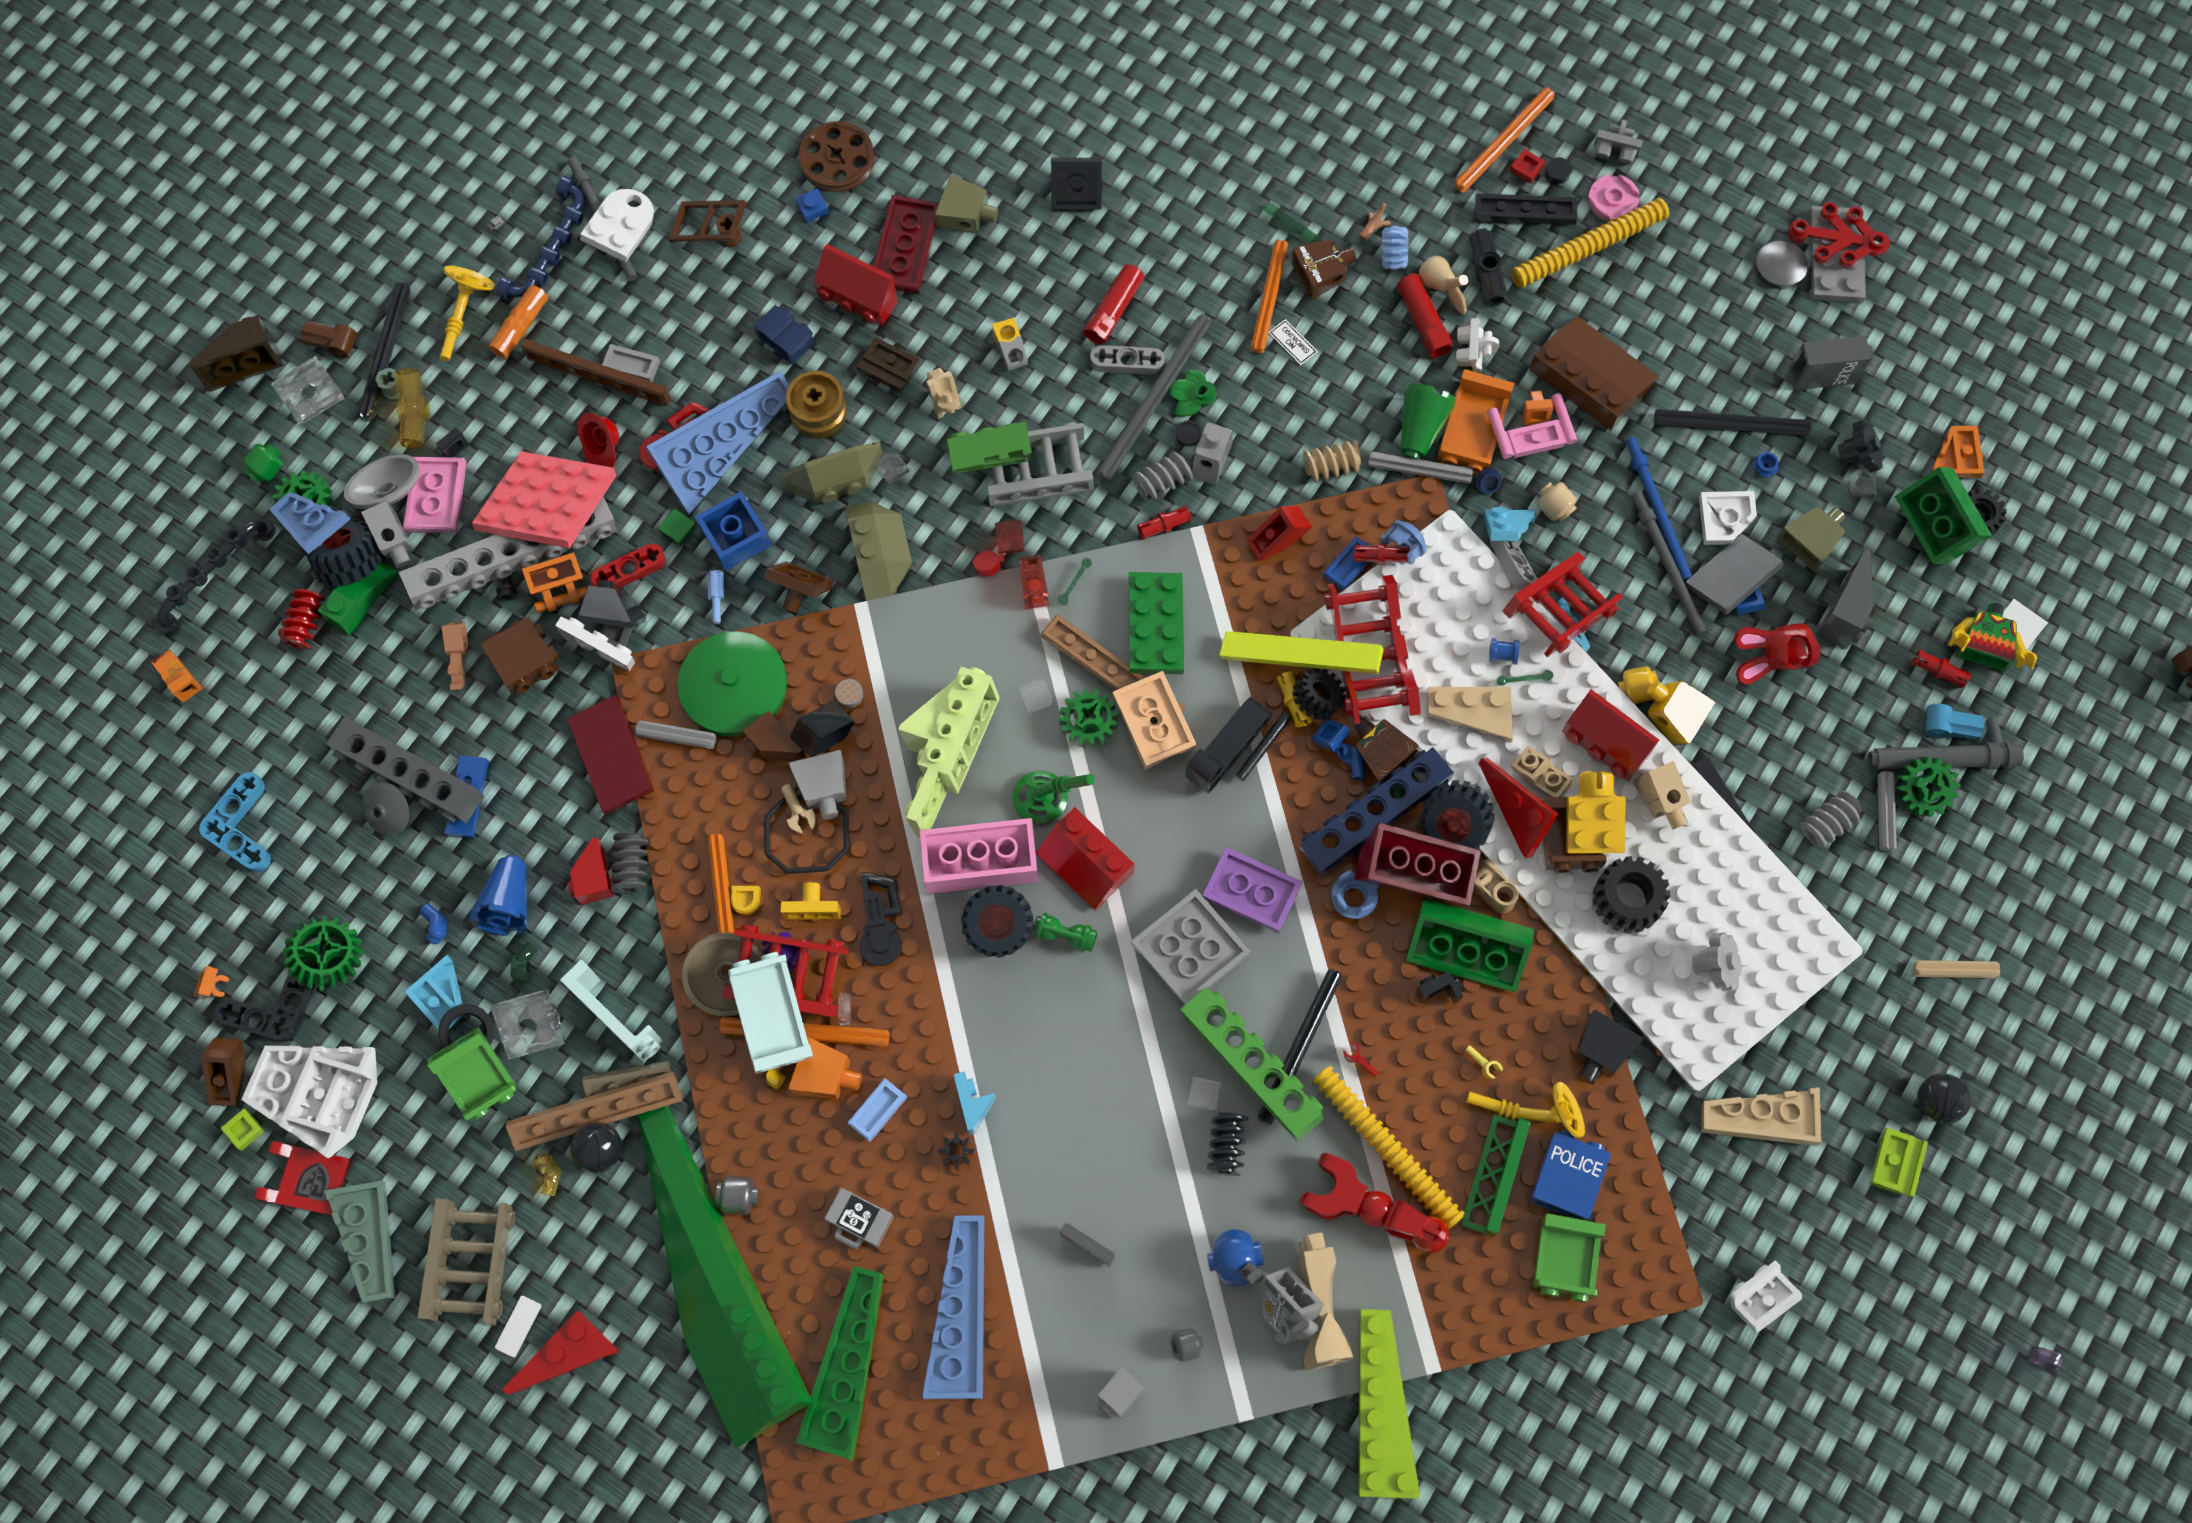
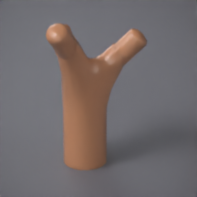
M1382 203L1375 215L1372 212L1368 214L1369 221L1358 235L1362 241L1366 242L1377 228L1390 225V221L1381 220V216L1386 208L1385 203Z

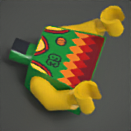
M1998 603L1988 604L1987 612L1978 611L1974 617L1965 618L1953 629L1952 638L1948 643L1949 646L1953 644L1958 645L1955 657L2001 671H2006L2015 660L2017 661V668H2022L2024 664L2030 670H2033L2037 660L2035 653L2027 651L2022 637L2017 631V623L2014 620L2003 617L2005 607Z

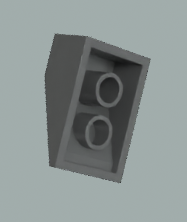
M1865 548L1849 570L1816 634L1844 649H1847L1852 641L1857 643L1873 620V618L1869 617L1874 607L1870 550Z

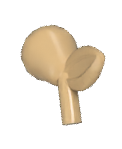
M1441 256L1428 258L1421 265L1418 274L1423 285L1429 289L1447 291L1454 308L1461 315H1465L1466 302L1458 287L1467 284V276L1460 275L1455 277L1449 263Z

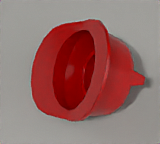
M593 413L583 414L577 422V433L587 463L613 468L616 460L615 448L619 442L618 428L607 417H599Z

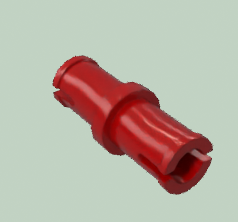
M1186 505L1166 514L1164 512L1159 513L1156 518L1137 524L1138 533L1142 540L1161 532L1168 533L1171 531V528L1192 521L1191 513Z
M1380 543L1379 546L1355 545L1357 552H1354L1355 562H1378L1379 565H1385L1386 562L1408 563L1407 554L1410 551V546H1386L1385 543Z
M1919 649L1916 653L1919 658L1914 656L1912 660V665L1932 673L1936 679L1942 678L1959 686L1961 689L1966 685L1964 680L1968 681L1971 673L1949 664V660L1945 658L1939 659L1922 649Z

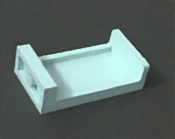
M778 952L761 956L762 961L750 964V960L732 964L733 969L728 970L755 1074L807 1060L813 1056L787 967L786 956H779Z
M580 960L560 979L639 1059L643 1061L646 1057L651 1058L660 1049L659 1044L662 1042V1039L649 1025L637 1036H634L590 993L601 980L584 961Z

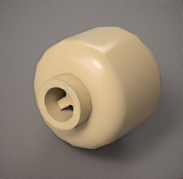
M1549 482L1538 492L1541 497L1537 501V506L1551 521L1559 520L1562 522L1577 508L1575 506L1576 496L1563 482H1559L1554 486Z

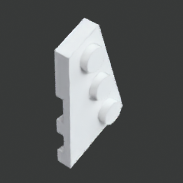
M560 617L555 625L562 638L568 641L574 638L573 640L588 651H592L595 648L598 650L597 654L628 671L635 664L633 656H631L632 652L628 648L617 644L616 647L607 642L608 638L595 630L593 633L583 629L585 625L572 617L569 620Z

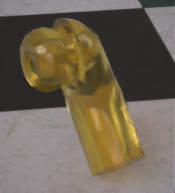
M547 1153L538 1154L533 1159V1166L535 1169L538 1168L544 1176L541 1193L555 1196L561 1169L551 1155Z

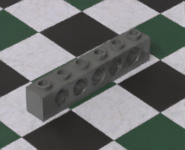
M346 717L343 718L326 743L327 746L334 750L332 756L345 764L349 760L354 762L355 765L353 767L367 776L372 772L376 775L375 779L377 781L396 785L405 797L411 799L413 795L419 798V804L431 811L435 807L441 810L440 815L453 823L458 819L467 824L484 798V795L475 787ZM385 757L384 761L379 764L380 760ZM407 769L406 772L402 776H400L402 771ZM428 781L427 785L422 788V785ZM450 792L449 797L443 800L444 796Z

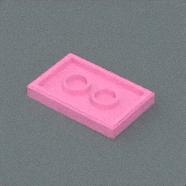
M413 457L420 466V475L415 486L407 494L403 522L404 531L458 533L467 463L465 458Z

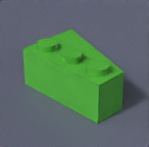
M1026 421L994 429L983 428L972 434H967V432L952 434V438L947 439L953 474L1031 461V447Z

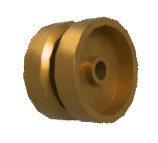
M809 371L800 374L790 383L786 391V403L792 423L802 435L810 438H826L834 435L842 428L847 418V407L843 390L837 379L823 371Z

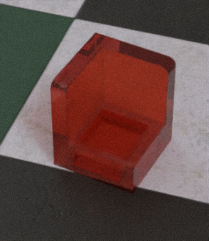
M1021 520L995 523L1000 562H1004V553L1025 550Z

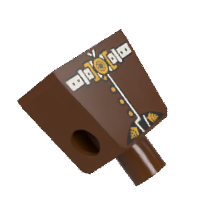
M1328 239L1294 247L1291 262L1311 300L1346 280L1347 265L1356 262V254L1352 247L1339 251L1334 240Z

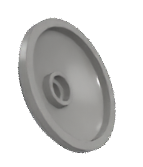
M404 454L391 455L373 461L351 477L345 486L344 497L350 506L367 510L385 501L391 506L403 499L415 486L420 475V466L415 458Z

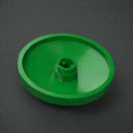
M736 631L716 634L700 642L687 655L678 675V695L689 718L703 730L727 737L744 735L743 731L768 710L775 717L784 703L788 687L787 673L777 651L767 641L756 635Z

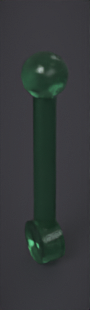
M1089 558L1082 560V566L1064 594L1058 596V603L1061 606L1068 604V596L1086 568L1091 567L1092 561Z
M1545 670L1542 674L1516 677L1501 675L1497 677V684L1504 686L1511 682L1539 679L1549 682L1553 678V672Z

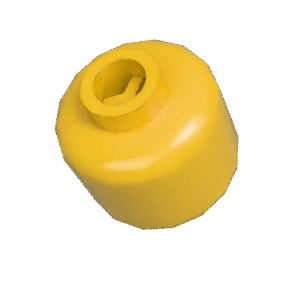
M1643 666L1626 670L1623 673V681L1618 682L1622 692L1634 704L1654 700L1646 691L1658 678L1656 671H1651L1649 667Z

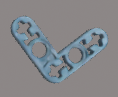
M246 772L236 779L200 824L199 830L205 839L250 871L262 872L268 868L271 862L270 854L262 846L235 828L265 789L264 781L257 774ZM248 782L253 783L255 787L251 790L250 788H247L245 785ZM238 792L246 797L244 801L237 795ZM232 801H238V810L235 813L227 814V804ZM212 825L225 833L222 838L216 833L211 832L210 827ZM240 837L242 840L241 846L237 850H229L230 840ZM248 850L261 858L260 862L257 863L246 855Z

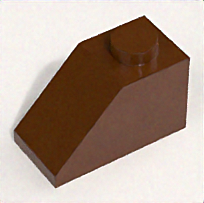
M769 710L743 731L747 739L744 742L746 747L753 755L759 753L764 760L798 761L807 758L804 750L790 737L788 731Z
M213 1038L201 1055L208 1105L237 1106L246 1064L242 1039Z

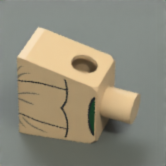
M1674 761L1651 770L1634 780L1655 819L1666 815L1672 830L1688 823L1681 808L1690 804V798Z

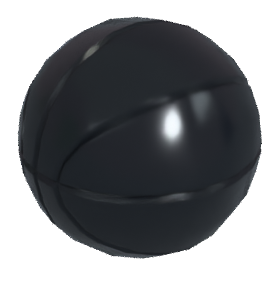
M1938 1073L1929 1076L1921 1083L1917 1092V1103L1921 1112L1929 1120L1938 1124H1952L1961 1120L1969 1111L1971 1094L1967 1085L1960 1078L1948 1073Z
M596 1121L578 1129L572 1138L570 1152L573 1161L580 1169L597 1174L615 1166L621 1157L623 1144L617 1130L607 1123Z

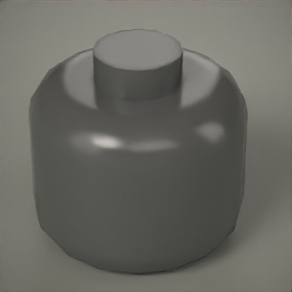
M1185 1329L1172 1334L1171 1348L1178 1361L1184 1362L1200 1356L1203 1339L1201 1336H1198L1195 1330Z

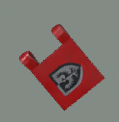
M273 1141L270 1144L269 1152L276 1156L289 1158L279 1190L275 1191L257 1187L254 1197L264 1202L332 1216L333 1212L324 1191L342 1188L350 1159L336 1155L327 1158L318 1151Z

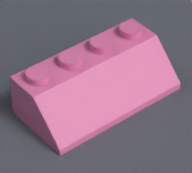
M1032 818L920 830L924 884L927 894L981 889L991 885L1008 886L1038 882Z

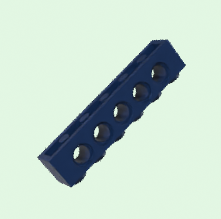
M1434 747L1427 752L1424 749L1419 751L1412 757L1411 764L1405 768L1403 766L1396 768L1389 775L1390 779L1383 784L1381 782L1376 783L1367 791L1369 795L1362 800L1356 798L1345 807L1346 812L1339 817L1336 814L1331 816L1324 822L1323 829L1317 833L1311 831L1302 838L1300 853L1320 878L1356 852L1367 841L1377 823L1391 826L1425 801L1436 787L1439 789L1441 784L1449 783L1452 780L1453 770ZM1414 773H1422L1426 780L1418 783L1411 776ZM1393 789H1399L1405 796L1401 799H1395L1391 797L1389 792ZM1377 805L1383 812L1379 815H1372L1368 812L1367 808ZM1354 821L1360 825V829L1356 832H1351L1346 829L1345 825L1348 822ZM1326 838H1334L1337 840L1338 845L1335 848H1327L1323 841Z

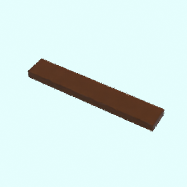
M524 339L521 345L527 360L663 406H668L671 400L668 389L664 385Z

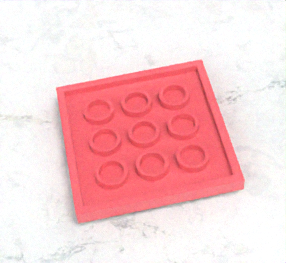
M521 451L472 522L474 530L570 548L617 476L615 469Z

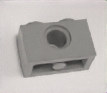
M1121 1367L1098 1394V1399L1101 1401L1099 1408L1111 1419L1116 1415L1121 1420L1145 1392V1387L1127 1370Z

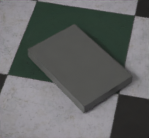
M1741 534L1686 581V588L1727 615L1783 567V560Z

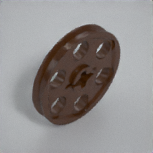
M833 121L821 124L811 130L800 145L799 161L804 176L812 185L825 191L842 192L857 187L867 179L874 166L875 156L869 136L860 127L852 123ZM832 131L840 133L837 139H829L827 137ZM859 138L863 140L861 146L853 147L850 145L853 139ZM811 145L821 147L817 153L807 151ZM832 152L837 156L841 155L842 162L837 157H832ZM857 160L866 161V165L862 168L854 167L853 163ZM815 166L824 168L823 172L818 175H814L810 171ZM842 173L847 177L842 182H836L833 180L834 176Z

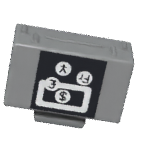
M840 1188L824 1219L827 1223L837 1227L835 1240L857 1250L863 1242L878 1248L894 1217L885 1208L882 1209L853 1194L851 1191ZM844 1231L858 1238L856 1243L841 1236L842 1232Z

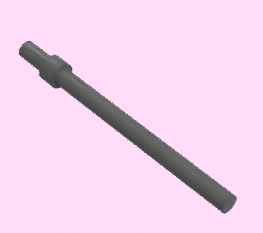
M571 157L568 160V164L574 174L573 179L577 187L582 189L595 214L601 204L590 185L591 179L587 172L583 171L577 158ZM618 259L628 281L636 280L638 276L629 259L627 262Z
M1636 492L1632 495V498L1639 511V520L1643 526H1646L1696 635L1700 636L1706 633L1707 630L1656 524L1657 517L1653 509L1648 507L1642 492Z

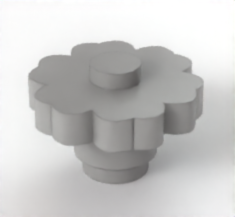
M1726 932L1714 933L1709 938L1710 947L1700 950L1699 953H1694L1692 957L1693 970L1697 976L1702 975L1704 978H1711L1716 989L1733 991L1739 986L1738 976H1741L1742 972L1741 958L1737 954L1738 946L1732 935H1727Z

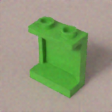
M479 1027L428 1058V1067L433 1074H437L461 1110L465 1121L471 1118L476 1120L484 1116L489 1111L488 1107L496 1102L502 1104L513 1097V1092L516 1090L514 1080Z
M1546 1213L1541 1218L1533 1288L1540 1289V1294L1550 1297H1558L1559 1293L1570 1295V1300L1588 1303V1299L1595 1298L1598 1291L1595 1289L1600 1242L1601 1238L1605 1235L1606 1224Z

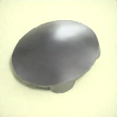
M1775 241L1765 245L1759 251L1755 264L1757 273L1782 290L1800 282L1808 269L1807 258L1803 251L1796 245L1785 241Z

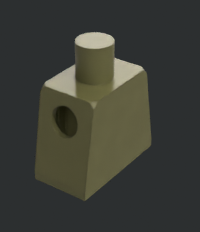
M950 174L935 213L937 228L975 233L978 231L982 220L996 222L999 208L987 205V191L984 188Z
M1815 507L1784 527L1777 539L1813 572H1816L1845 533L1844 528L1839 525L1845 520V515L1838 508H1833L1829 513H1826L1820 507Z

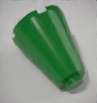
M1410 384L1409 387H1406L1400 450L1405 453L1404 457L1413 459L1426 457L1455 407L1456 398L1446 391H1443L1442 395L1434 392L1435 387L1423 384Z

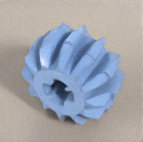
M1391 226L1384 228L1382 231V265L1385 269L1399 270L1406 268L1408 265V230L1406 227Z

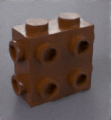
M529 617L524 620L515 621L511 624L510 628L501 633L492 634L485 642L481 643L512 696L528 691L533 684L540 680L551 678L560 669L555 661L560 658L552 644L546 646L543 641L547 637L539 623L533 625Z

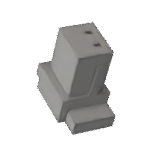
M496 216L487 225L493 231L503 226L504 221L500 216Z

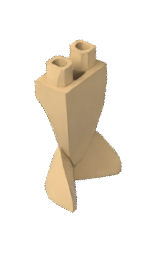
M1323 1233L1304 1236V1240L1299 1242L1301 1256L1295 1261L1298 1277L1323 1303V1308L1316 1321L1319 1330L1317 1334L1311 1337L1305 1351V1371L1330 1367L1353 1359L1350 1345L1333 1315L1332 1283L1336 1258L1333 1247H1325Z

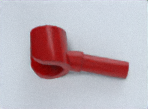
M1350 1042L1351 1048L1357 1053L1351 1056L1343 1050L1344 1059L1349 1063L1356 1062L1375 1077L1379 1072L1361 1056L1359 1045L1355 1042Z

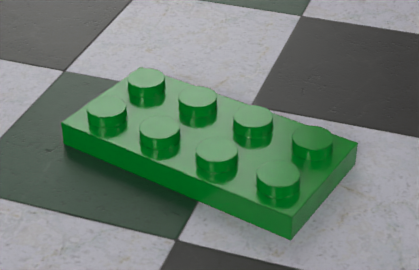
M1129 572V673L1156 674L1163 671L1164 674L1183 675L1182 573Z

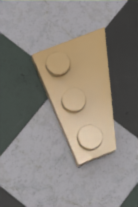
M1511 687L1427 688L1428 717L1457 726L1470 727L1478 730L1477 732L1485 735L1489 733L1501 737L1504 741L1512 742Z

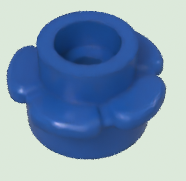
M1771 452L1761 453L1753 461V469L1761 477L1773 476L1779 470V460Z

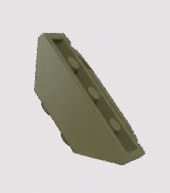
M877 441L871 444L854 446L794 467L789 472L779 474L785 491L815 504L830 503L838 497L847 494H857L862 489L868 487L883 459L881 444Z
M872 501L846 506L848 524L866 601L894 595L912 565L901 514Z

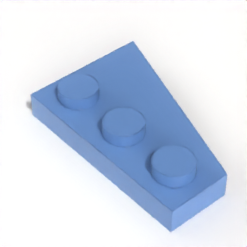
M289 492L270 508V511L308 554L318 546H321L327 538L350 520L345 512L339 510L336 512L329 506L315 504L310 499Z

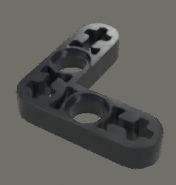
M303 962L306 966L316 969L311 964ZM288 973L273 1012L234 1000H224L215 1008V1018L219 1023L232 1029L277 1042H288L295 1037L316 984L312 989L307 988V981L299 985L296 981L297 976L290 977ZM295 985L298 988L299 986L304 989V992H301L296 988H293V986ZM292 995H298L300 997L299 1005L294 1009H288L286 1007L287 999ZM232 1009L242 1015L241 1020L233 1016L226 1017L224 1013L226 1010L231 1011ZM282 1012H285L288 1015L293 1016V1019L289 1017H284L282 1015ZM255 1014H261L263 1017L262 1024L258 1028H251L249 1026L250 1018ZM285 1025L288 1027L286 1032L282 1031L280 1033L276 1030L278 1026Z

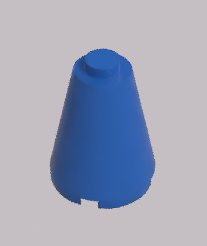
M507 855L500 858L493 869L469 917L471 922L473 920L478 922L477 928L501 936H508L509 931H517L516 935L525 932L528 923L526 864L520 857Z

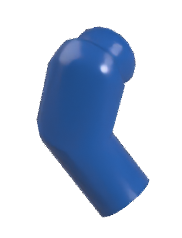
M1341 743L1335 751L1336 755L1351 767L1352 780H1364L1363 756L1352 745Z
M427 903L419 912L421 916L429 921L426 938L432 944H439L446 936L448 921L444 915Z

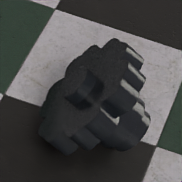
M1866 419L1856 421L1852 424L1854 430L1852 432L1853 437L1844 440L1842 444L1838 445L1840 458L1844 464L1850 463L1854 465L1861 462L1864 468L1868 469L1869 473L1879 471L1883 468L1880 440L1872 424L1868 423Z

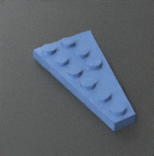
M781 371L646 446L647 452L688 516L786 404V391L789 384Z

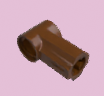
M308 321L303 324L301 329V341L303 344L326 349L331 354L340 358L349 357L358 336L354 329L343 324H336L335 327Z

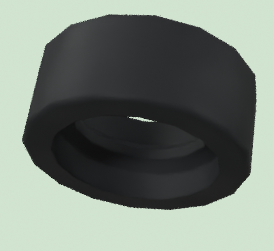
M461 1004L452 1007L443 1015L438 1030V1037L442 1048L453 1043L449 1037V1027L452 1021L462 1015H472L481 1021L484 1028L483 1035L491 1045L494 1039V1026L491 1017L483 1008L474 1004Z

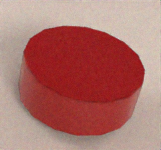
M983 551L974 558L973 566L978 575L988 577L999 571L1001 562L997 553Z

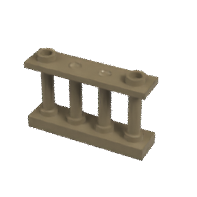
M435 1199L418 1319L438 1322V1315H441L442 1312L484 1314L483 1323L496 1326L497 1318L501 1317L503 1309L500 1292L509 1229H512L515 1223V1212L512 1211V1206L499 1202L498 1213L457 1211L455 1203L450 1200ZM456 1222L496 1225L494 1243L453 1240L450 1237L451 1227ZM451 1252L492 1254L490 1272L448 1270V1267H446L447 1255H450ZM447 1282L488 1284L485 1302L444 1300L441 1297L442 1288Z

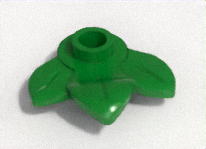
M1188 370L1185 374V380L1174 381L1167 391L1172 398L1179 401L1174 411L1175 416L1179 417L1196 414L1201 407L1212 405L1217 397V390L1214 384L1206 381L1205 375L1197 370Z

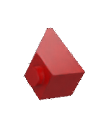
M1298 506L1279 507L1246 541L1259 561H1263L1295 544L1312 526Z
M598 837L591 839L570 871L572 881L568 882L569 893L581 905L614 897L613 892L610 890L612 885L604 847Z

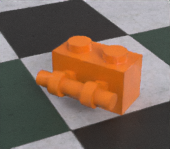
M574 552L522 569L530 594L532 596L543 594L544 600L534 603L537 613L547 610L552 612L557 610L556 607L572 603V605L580 603L579 600L584 599L587 592L586 587L576 590L573 584L584 580ZM566 586L568 593L552 597L550 590Z

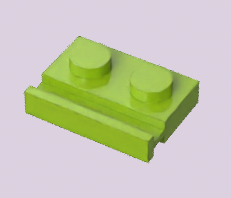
M1888 1127L1883 1129L1869 1184L1897 1194H1903L1908 1198H1913L1928 1141L1918 1140L1916 1137Z

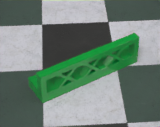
M1495 1114L1492 1116L1465 1206V1214L1460 1223L1461 1227L1493 1238L1498 1234L1531 1122L1521 1118L1515 1122ZM1497 1123L1513 1129L1510 1140L1500 1144L1495 1135ZM1492 1140H1493V1142H1494V1144L1496 1145V1147L1490 1149V1146H1491V1143H1492ZM1508 1145L1507 1152L1505 1154L1503 1147ZM1498 1150L1504 1162L1501 1168L1492 1172L1486 1161L1487 1156ZM1485 1168L1488 1174L1482 1177ZM1500 1172L1499 1179L1497 1182L1494 1175ZM1490 1177L1496 1189L1494 1195L1483 1199L1478 1189L1479 1183ZM1477 1196L1480 1202L1473 1205L1475 1197ZM1492 1200L1491 1206H1490V1209H1489L1488 1206H1487V1204H1486V1202H1489V1201ZM1482 1205L1487 1215L1485 1226L1468 1221L1471 1210Z

